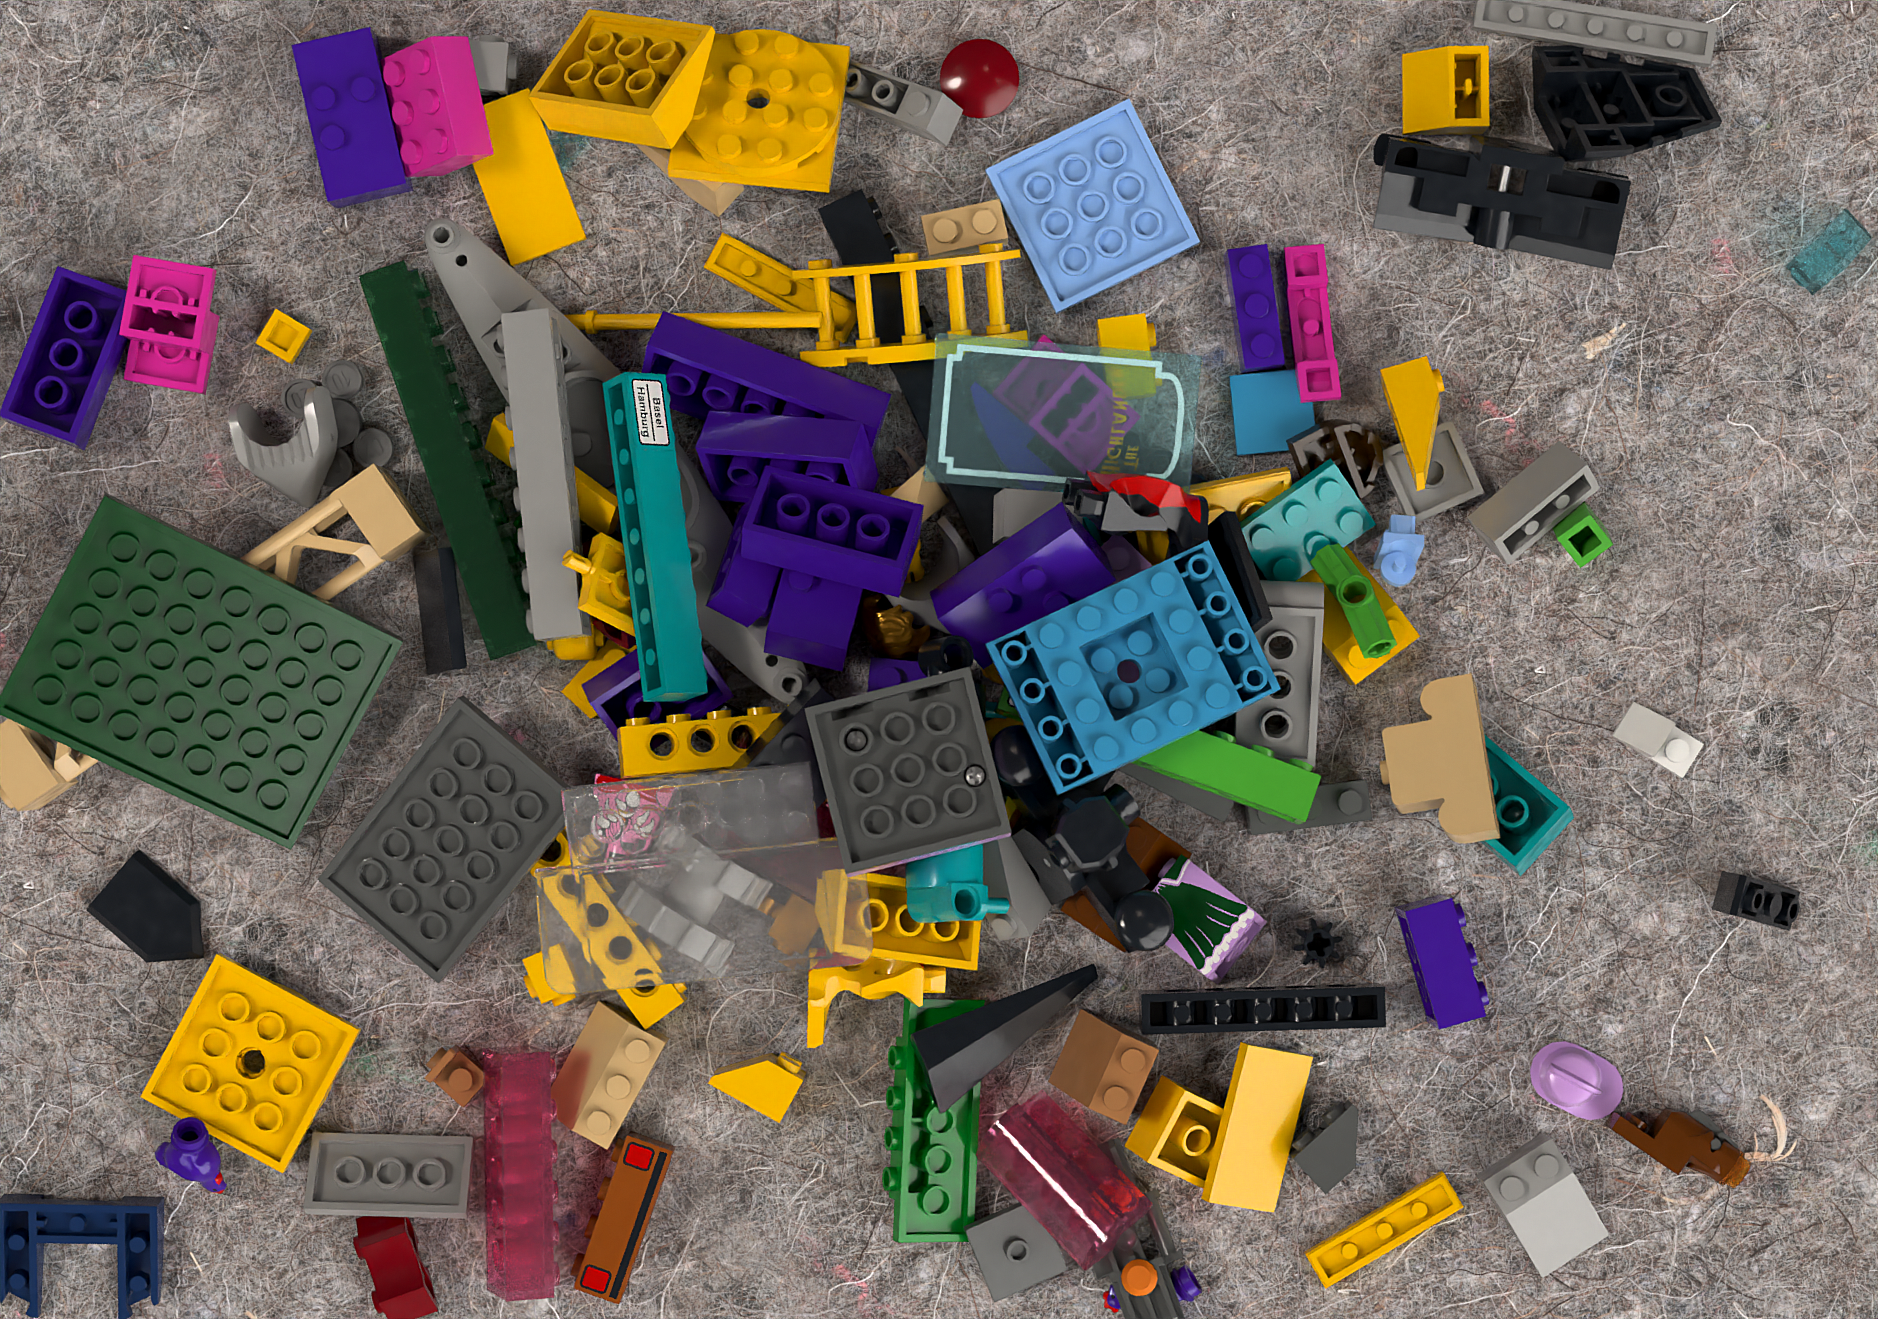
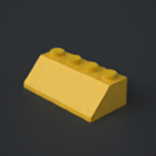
M845 869L820 871L818 873L815 914L831 952L972 971L977 970L981 920L919 923L912 919L908 913L906 878L874 873H864L848 877Z

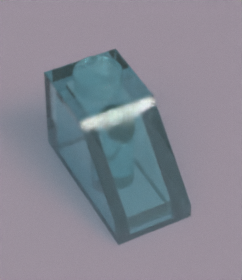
M1845 208L1803 246L1785 266L1791 272L1795 282L1805 287L1811 295H1814L1846 269L1873 237Z

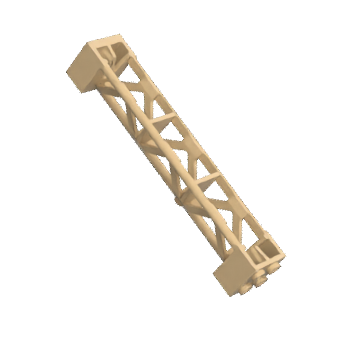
M373 463L333 491L330 496L240 559L265 571L276 565L274 575L295 585L301 554L306 548L357 556L359 558L358 561L312 592V594L329 601L386 560L394 562L432 534L387 469ZM349 514L370 545L322 537L319 534ZM10 719L0 724V797L11 809L15 807L17 811H27L42 808L78 782L76 777L98 762V760L86 754H80L79 751L60 742H57V748L55 749L47 736Z

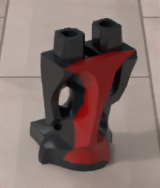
M1094 469L1086 470L1084 480L1067 478L1065 481L1062 502L1065 505L1074 506V513L1077 516L1087 517L1099 530L1105 533L1124 536L1136 530L1166 531L1169 536V544L1165 560L1208 541L1209 509L1207 500L1200 495L1185 493L1182 487L1176 483L1143 474H1100Z

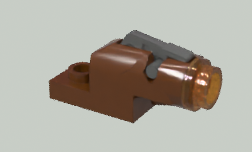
M1665 1108L1647 1133L1644 1131L1648 1125L1630 1112H1627L1624 1117L1612 1112L1604 1123L1612 1131L1677 1175L1680 1174L1686 1165V1167L1711 1177L1721 1186L1727 1184L1729 1187L1735 1188L1744 1179L1751 1166V1162L1745 1158V1153L1738 1149L1737 1144L1699 1109L1686 1113L1681 1110Z

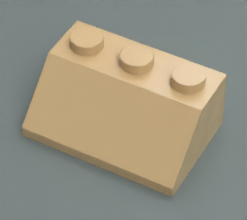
M599 1000L541 1107L575 1133L608 1150L669 1038L650 1027L645 1030L639 1021Z

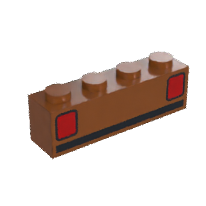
M633 1131L627 1134L625 1140L618 1138L610 1160L617 1163L612 1178L604 1177L597 1199L604 1201L599 1216L591 1214L584 1233V1237L590 1239L585 1254L578 1252L570 1273L571 1276L577 1277L573 1289L620 1304L676 1146Z

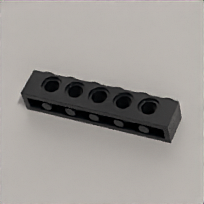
M1379 983L1138 990L1139 1026L1142 1035L1386 1027L1385 986Z

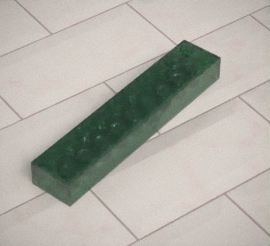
M405 260L359 275L367 304L490 661L504 662L546 647L545 642L534 640V633H529L527 628L526 611L531 609L530 594L526 593L523 588L522 574L517 563L521 561L522 553L515 539L508 536L504 524L510 523L509 515L503 500H498L497 497H494L491 486L497 485V481L490 463H486L484 459H481L478 449L484 447L480 431L476 424L473 425L471 421H468L465 413L466 410L471 409L470 402L464 387H460L454 381L452 373L457 372L458 368L451 349H446V346L441 343L439 335L444 334L445 330L438 312L433 311L432 307L428 305L426 297L432 296L427 278L424 273H420L418 268L414 269Z

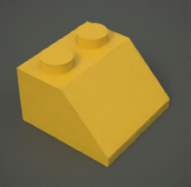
M781 1051L779 1056L769 1053L717 1068L708 1084L780 1123L802 1084L806 1071L800 1069L802 1065L800 1060Z

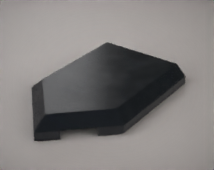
M140 849L128 859L86 910L146 963L204 958L200 901Z

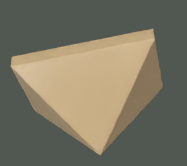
M926 465L890 495L893 498L924 505L922 523L949 502Z

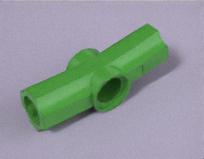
M1339 543L1334 545L1328 544L1318 550L1315 557L1310 561L1311 566L1342 607L1365 659H1377L1389 654L1390 650L1397 645V642L1370 580L1361 574ZM1366 595L1362 601L1350 603L1351 599L1355 596Z

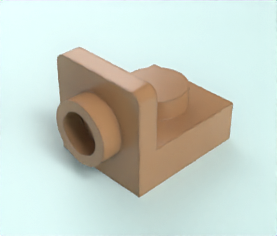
M454 1045L448 1051L441 1047L426 1064L431 1071L424 1078L429 1083H436L464 1108L492 1076L459 1046Z

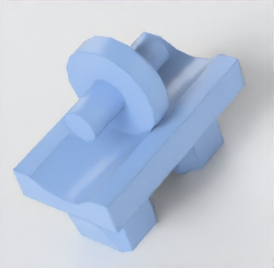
M1391 515L1389 529H1385L1373 557V569H1380L1383 580L1395 587L1405 586L1414 578L1416 564L1424 548V535L1415 534V516Z

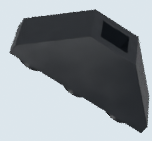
M1722 871L1712 910L1790 931L1791 925L1799 913L1800 905L1798 899L1800 892L1748 876Z

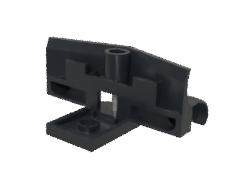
M1381 133L1377 138L1373 148V160L1375 165L1383 167L1372 228L1473 242L1484 247L1502 250L1512 249L1611 270L1630 193L1631 181L1628 176L1586 168H1578L1577 170L1565 168V159L1551 148L1497 137L1471 135L1468 150L1431 144L1430 141ZM1492 164L1502 165L1498 187L1487 186ZM1512 167L1527 170L1522 192L1508 189Z

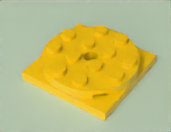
M767 29L743 30L730 35L715 33L692 120L670 151L667 168L669 177L829 193L849 68L850 46L806 42L794 35ZM762 97L769 100V103L763 108L756 109L748 105L749 101L754 98Z
M218 953L140 1097L180 1119L194 1117L201 1120L210 1135L284 1173L315 1115L325 1102L332 1084L356 1041L361 1028L309 1001L294 989L275 983L229 957ZM259 1050L264 1056L265 1067L260 1072H251L246 1068L244 1058L248 1051Z

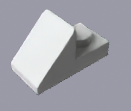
M1632 702L1612 734L1614 738L1679 778L1685 776L1704 745L1675 727L1676 723L1636 702Z

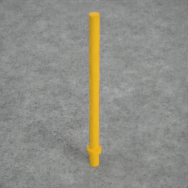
M587 310L585 314H565L564 316L579 330H586L587 334H597L599 330L655 329L662 313L598 314L597 310ZM821 311L671 313L712 329L821 328L823 323Z

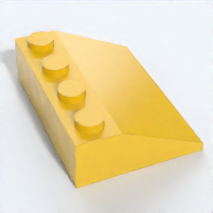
M589 9L530 92L528 98L549 130L672 150L692 120L715 30L713 26Z

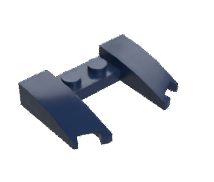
M3 1194L0 1198L1 1303L5 1300L8 1293H11L30 1303L25 1315L31 1318H38L41 1315L44 1243L117 1245L118 1319L131 1317L133 1311L130 1305L151 1296V1302L154 1306L161 1301L164 1252V1197L124 1196L121 1201L44 1199V1194Z

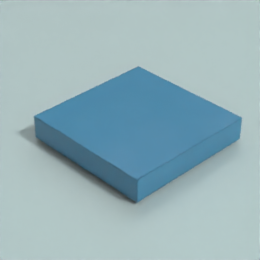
M1295 369L1232 375L1228 377L1236 456L1290 451L1286 440L1315 426L1313 402L1300 403Z

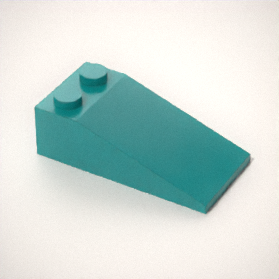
M1484 734L1501 838L1480 842L1521 877L1574 819V815L1570 806Z

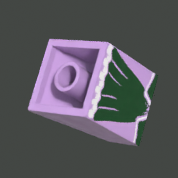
M1181 854L1177 860L1171 858L1163 866L1158 874L1161 881L1153 890L1168 901L1174 913V929L1165 945L1218 985L1267 921Z

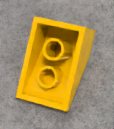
M1345 546L1343 548L1361 574L1370 580L1397 642V645L1390 650L1389 654L1377 659H1365L1342 607L1324 584L1322 649L1348 684L1356 685L1418 639L1420 635L1397 604L1352 551ZM1314 569L1296 580V582L1324 583ZM1357 595L1351 599L1350 603H1358L1366 595Z
M1162 1075L1124 1146L1146 1162L1204 1189L1224 1106Z

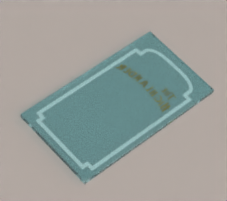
M946 333L936 334L934 340L936 346L926 463L923 472L924 481L1063 492L1067 478L1084 480L1086 470L1094 469L1100 474L1125 473L1158 477L1178 484L1185 493L1190 494L1201 366L1203 365L1202 356Z

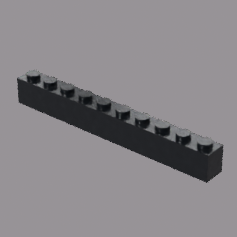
M862 189L818 209L819 216L842 265L894 262V254L900 253L891 233L888 232L883 235L877 223V220L883 218L875 198L873 196L866 198ZM900 272L870 274L875 335L880 337V344L902 342L901 336L905 335ZM852 275V276H848V278H849V280H850V282H851V284H852V286H853V288H854V290H855V287H854V276H853V275ZM923 304L919 306L921 333L926 334V340H932L928 328L934 325ZM947 358L889 363L979 557L999 545L993 544L994 495L1004 488L1001 487L997 477L946 473L947 463L938 462L946 372L944 365H946ZM959 378L951 379L944 456L953 457V468L1001 472V467L993 450L985 452L979 437L985 434L976 414L973 413L968 416L961 402L968 399Z

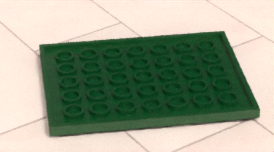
M105 493L0 693V715L291 850L403 643V638Z

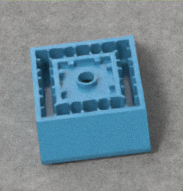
M1209 540L985 645L1057 795L1095 780L1228 717L1281 689ZM1131 661L1137 665L1139 678L1136 682L1125 683L1119 678L1117 668L1121 662Z

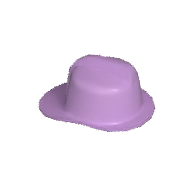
M1566 1041L1552 1042L1546 1045L1533 1058L1530 1068L1531 1083L1537 1094L1547 1102L1576 1117L1587 1120L1602 1119L1611 1114L1620 1104L1623 1094L1622 1078L1616 1067L1606 1059Z

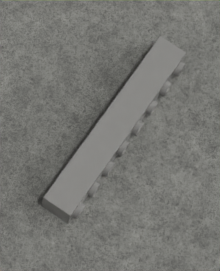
M550 308L501 314L502 325L497 326V341L500 349L504 350L506 365L501 367V380L504 389L509 391L510 406L505 408V420L508 430H513L514 446L509 449V459L512 470L517 471L518 487L514 488L513 497L516 510L518 512L521 511L523 526L518 529V544L521 552H525L527 568L522 570V583L525 592L530 594L531 609L526 611L527 628L529 633H534V640L538 641L592 636L590 614L577 608L582 588V575L562 565V561H564L563 556L568 550L571 549L583 557L584 554L558 312Z

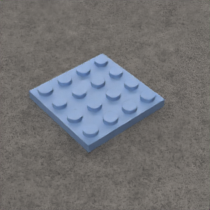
M1130 99L985 169L986 175L998 199H1000V203L1055 314L1085 301L1200 243Z

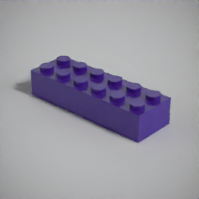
M665 311L662 312L648 341L641 373L665 374L667 390L670 394V409L706 421L709 411L862 421L872 454L876 447L892 395L875 387L864 385Z

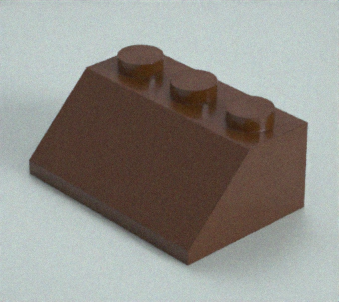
M1140 817L1128 825L1130 831L1126 838L1127 852L1150 880V883L1141 890H1154L1161 881L1158 877L1160 870L1171 858L1177 860L1182 854L1189 859L1192 855L1191 852ZM1081 890L1062 901L1058 907L1062 912L1124 953L1126 952V949Z

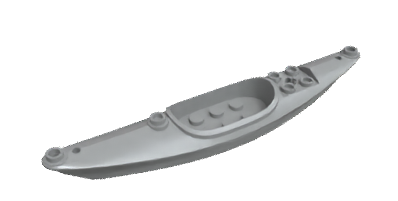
M436 218L426 226L424 241L430 258L474 345L509 405V391L504 389L501 380V367L506 365L504 350L500 349L497 341V326L502 325L501 314L550 308L558 312L574 465L617 496L602 383L620 375V371L573 323L491 248L450 218ZM675 439L677 466L681 475L682 503L686 513L687 541L691 552L690 563L693 586L697 595V616L702 636L754 683L779 701L791 704L810 682L803 662L764 653L766 630L772 609L765 618L759 617L747 628L705 606L733 526L719 502L713 496L707 483ZM619 516L615 531L609 537L623 543Z

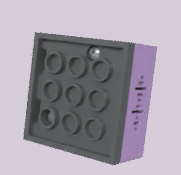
M970 667L804 708L845 873L848 877L1011 836L1012 831Z

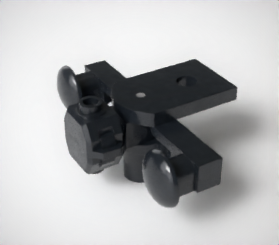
M1012 725L1000 730L990 743L999 784L1029 822L1026 826L1012 833L1011 837L1051 905L1081 890L1128 953L1136 950L1153 951L1162 947L1172 935L1175 923L1174 913L1170 904L1163 896L1151 890H1141L1150 883V880L1127 852L1126 838L1130 831L1128 825L1141 814L1135 799L1123 786L1117 783L1101 795L1081 787H1076L1057 795L1023 725Z

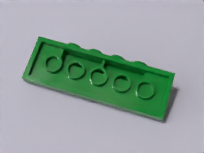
M904 998L902 1036H896V1046H890L888 1051V1065L891 1070H895L894 1086H889L886 1092V1105L889 1110H893L892 1126H888L885 1129L884 1144L886 1150L891 1151L890 1167H885L882 1174L883 1188L885 1191H889V1198L894 1199L893 1241L969 1242L963 1227L973 1223L975 1218L981 1080L945 1113L939 1115L924 1080V1072L910 1042V1036L912 1033L982 1007L985 1000L923 998V1006L918 1007L907 998Z

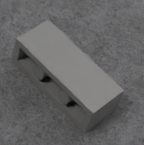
M1558 441L1485 503L1481 504L1467 519L1480 541L1509 565L1599 490L1600 486L1588 464L1561 441Z

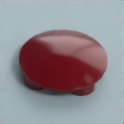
M972 39L957 45L946 56L940 71L942 93L963 109L962 115L970 118H989L1003 113L1014 100L1019 87V70L1015 59L1005 47L987 39Z

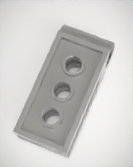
M1260 580L1273 619L1255 633V637L1274 675L1284 676L1288 680L1284 685L1280 686L1281 689L1234 713L1233 736L1237 738L1235 744L1248 749L1251 748L1252 744L1259 745L1274 751L1273 758L1286 763H1289L1290 759H1297L1315 767L1324 620V583ZM1282 635L1290 639L1289 643L1282 648H1275L1269 644L1276 636ZM1272 715H1281L1286 718L1282 724L1277 726H1271L1265 722Z

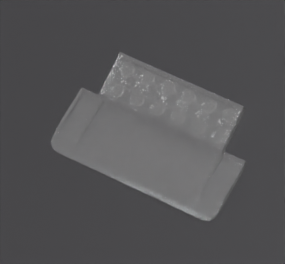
M810 761L563 787L561 790L571 865L537 868L534 871L545 979L550 988L560 994H576L851 966L863 963L871 955L874 942L867 873L848 877L845 873L837 837L820 839Z

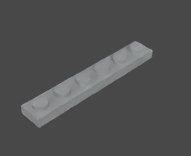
M1476 0L1471 30L1709 67L1712 62L1717 25L1563 0Z

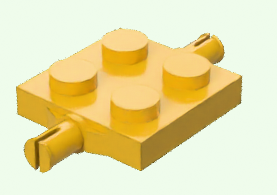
M601 532L592 538L588 558L570 549L564 554L562 565L582 575V588L578 609L635 637L623 543Z

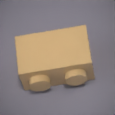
M1000 199L921 216V225L929 258L979 251L980 244H1008V234Z

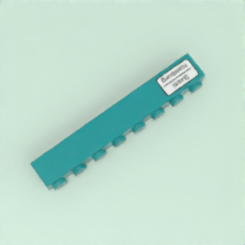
M624 372L602 383L643 700L644 702L686 701L708 693L706 683L707 671L703 661L702 633L699 628L696 608L697 595L693 586L690 563L691 552L688 547L685 526L686 513L683 508L680 488L681 475L677 466L675 432L672 428L669 406L670 394L667 390L665 374Z

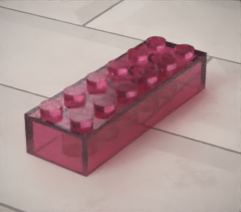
M530 1045L483 1048L487 1290L506 1302L554 1298V1286H558L560 1282L559 1265L557 1261L554 1262V1245H558L559 1227L557 1221H553V1205L558 1203V1185L556 1180H552V1164L557 1162L558 1149L555 1139H552L551 1123H555L557 1119L556 1101L551 1099V1082H555L556 1063L554 1058H550L549 1051Z

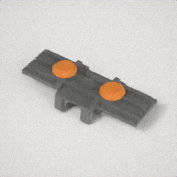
M1119 1137L1066 1156L1089 1221L1076 1228L1080 1239L1083 1238L1093 1266L1092 1272L1095 1280L1098 1281L1109 1276L1125 1319H1185L1166 1264L1182 1259L1183 1256L1181 1250L1176 1251L1157 1199L1160 1197L1159 1190L1155 1189L1140 1195ZM1140 1204L1143 1205L1161 1257L1150 1261L1145 1250L1142 1248L1130 1210L1132 1207Z

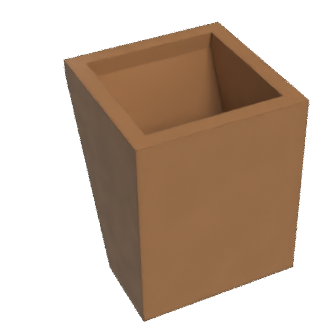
M1081 1008L1048 1082L1087 1108L1126 1125L1159 1053V1048L1154 1041Z

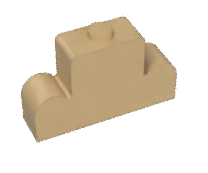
M1472 673L1431 681L1423 688L1420 697V703L1429 720L1387 727L1382 731L1386 760L1380 761L1382 782L1384 785L1390 784L1392 802L1401 814L1440 808L1438 813L1440 825L1445 834L1454 842L1467 844L1501 838L1477 686Z

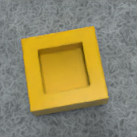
M275 309L255 343L293 365L313 330Z

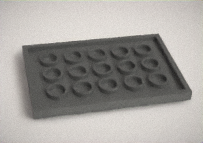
M463 695L456 699L317 880L434 981L440 983L450 973L586 800Z

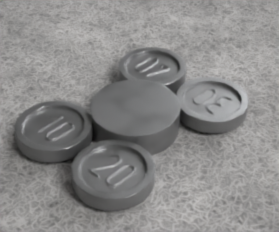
M337 360L330 363L322 374V386L326 387L331 397L334 398L332 403L338 430L337 451L323 485L328 487L341 486L352 476L353 461L350 455L341 449L342 447L353 444V453L356 460L366 468L373 463L383 467L389 463L394 454V444L391 437L380 429L362 431L363 420L359 410L352 403L345 401L355 397L363 385V376L360 369L354 363L346 360ZM303 378L294 379L287 383L281 393V403L284 410L292 417L304 419L305 393L307 389L317 385L311 380Z

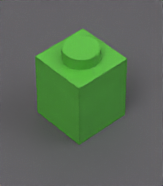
M1585 501L1553 527L1556 538L1580 568L1614 545L1607 528Z

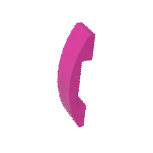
M1324 244L1284 247L1288 320L1300 403L1340 400L1341 389L1337 359H1335Z

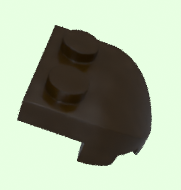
M1325 420L1286 440L1300 479L1331 458L1359 499H1362L1375 487L1373 481L1377 475L1379 466L1382 467L1384 463L1383 450L1377 437L1370 430L1347 420Z

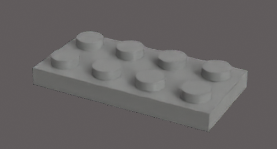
M313 1132L303 1209L306 1214L468 1219L475 1147L474 1137Z

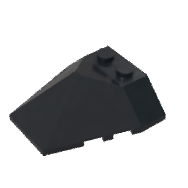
M1572 45L1534 46L1533 48L1534 111L1553 150L1563 157L1565 162L1600 161L1623 157L1705 132L1721 125L1722 120L1694 68L1646 59L1643 65L1621 62L1620 54L1609 52L1606 58L1583 54L1582 47Z

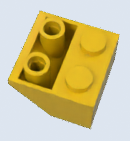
M1445 46L1401 55L1402 135L1483 134L1490 126L1489 46Z

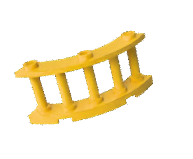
M1003 243L980 244L979 252L935 258L919 259L918 252L894 254V262L832 266V259L808 261V268L792 271L793 279L813 278L816 311L822 312L823 323L822 327L818 328L819 341L815 342L816 349L800 351L801 361L815 367L847 366V363L868 362V365L947 358V354H956L957 344L1010 349L1028 346L1027 330H1010V323H1006L1000 260L1020 258V249L1003 250ZM984 263L990 325H986V333L972 334L971 329H967L961 265ZM945 267L951 330L947 331L948 338L926 340V334L921 333L916 270ZM900 272L905 335L901 336L902 342L880 344V337L875 336L870 274ZM853 275L859 339H856V346H840V340L835 339L829 277ZM963 351V352H962V356H964V353H965V352H972V351Z

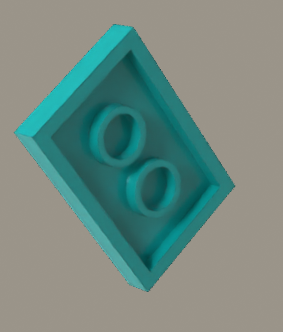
M1331 458L1239 522L1252 559L1266 579L1270 581L1298 580L1313 569L1310 561L1315 557L1318 550L1328 544L1334 545L1337 543L1344 548L1376 525Z

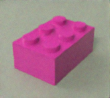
M430 36L380 60L406 177L443 176L494 154L468 36Z

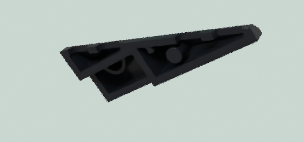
M1094 963L912 1033L910 1042L924 1072V1080L939 1115L945 1113L956 1101L976 1086L980 1080L996 1066L1000 1065L1053 1016L1098 978Z

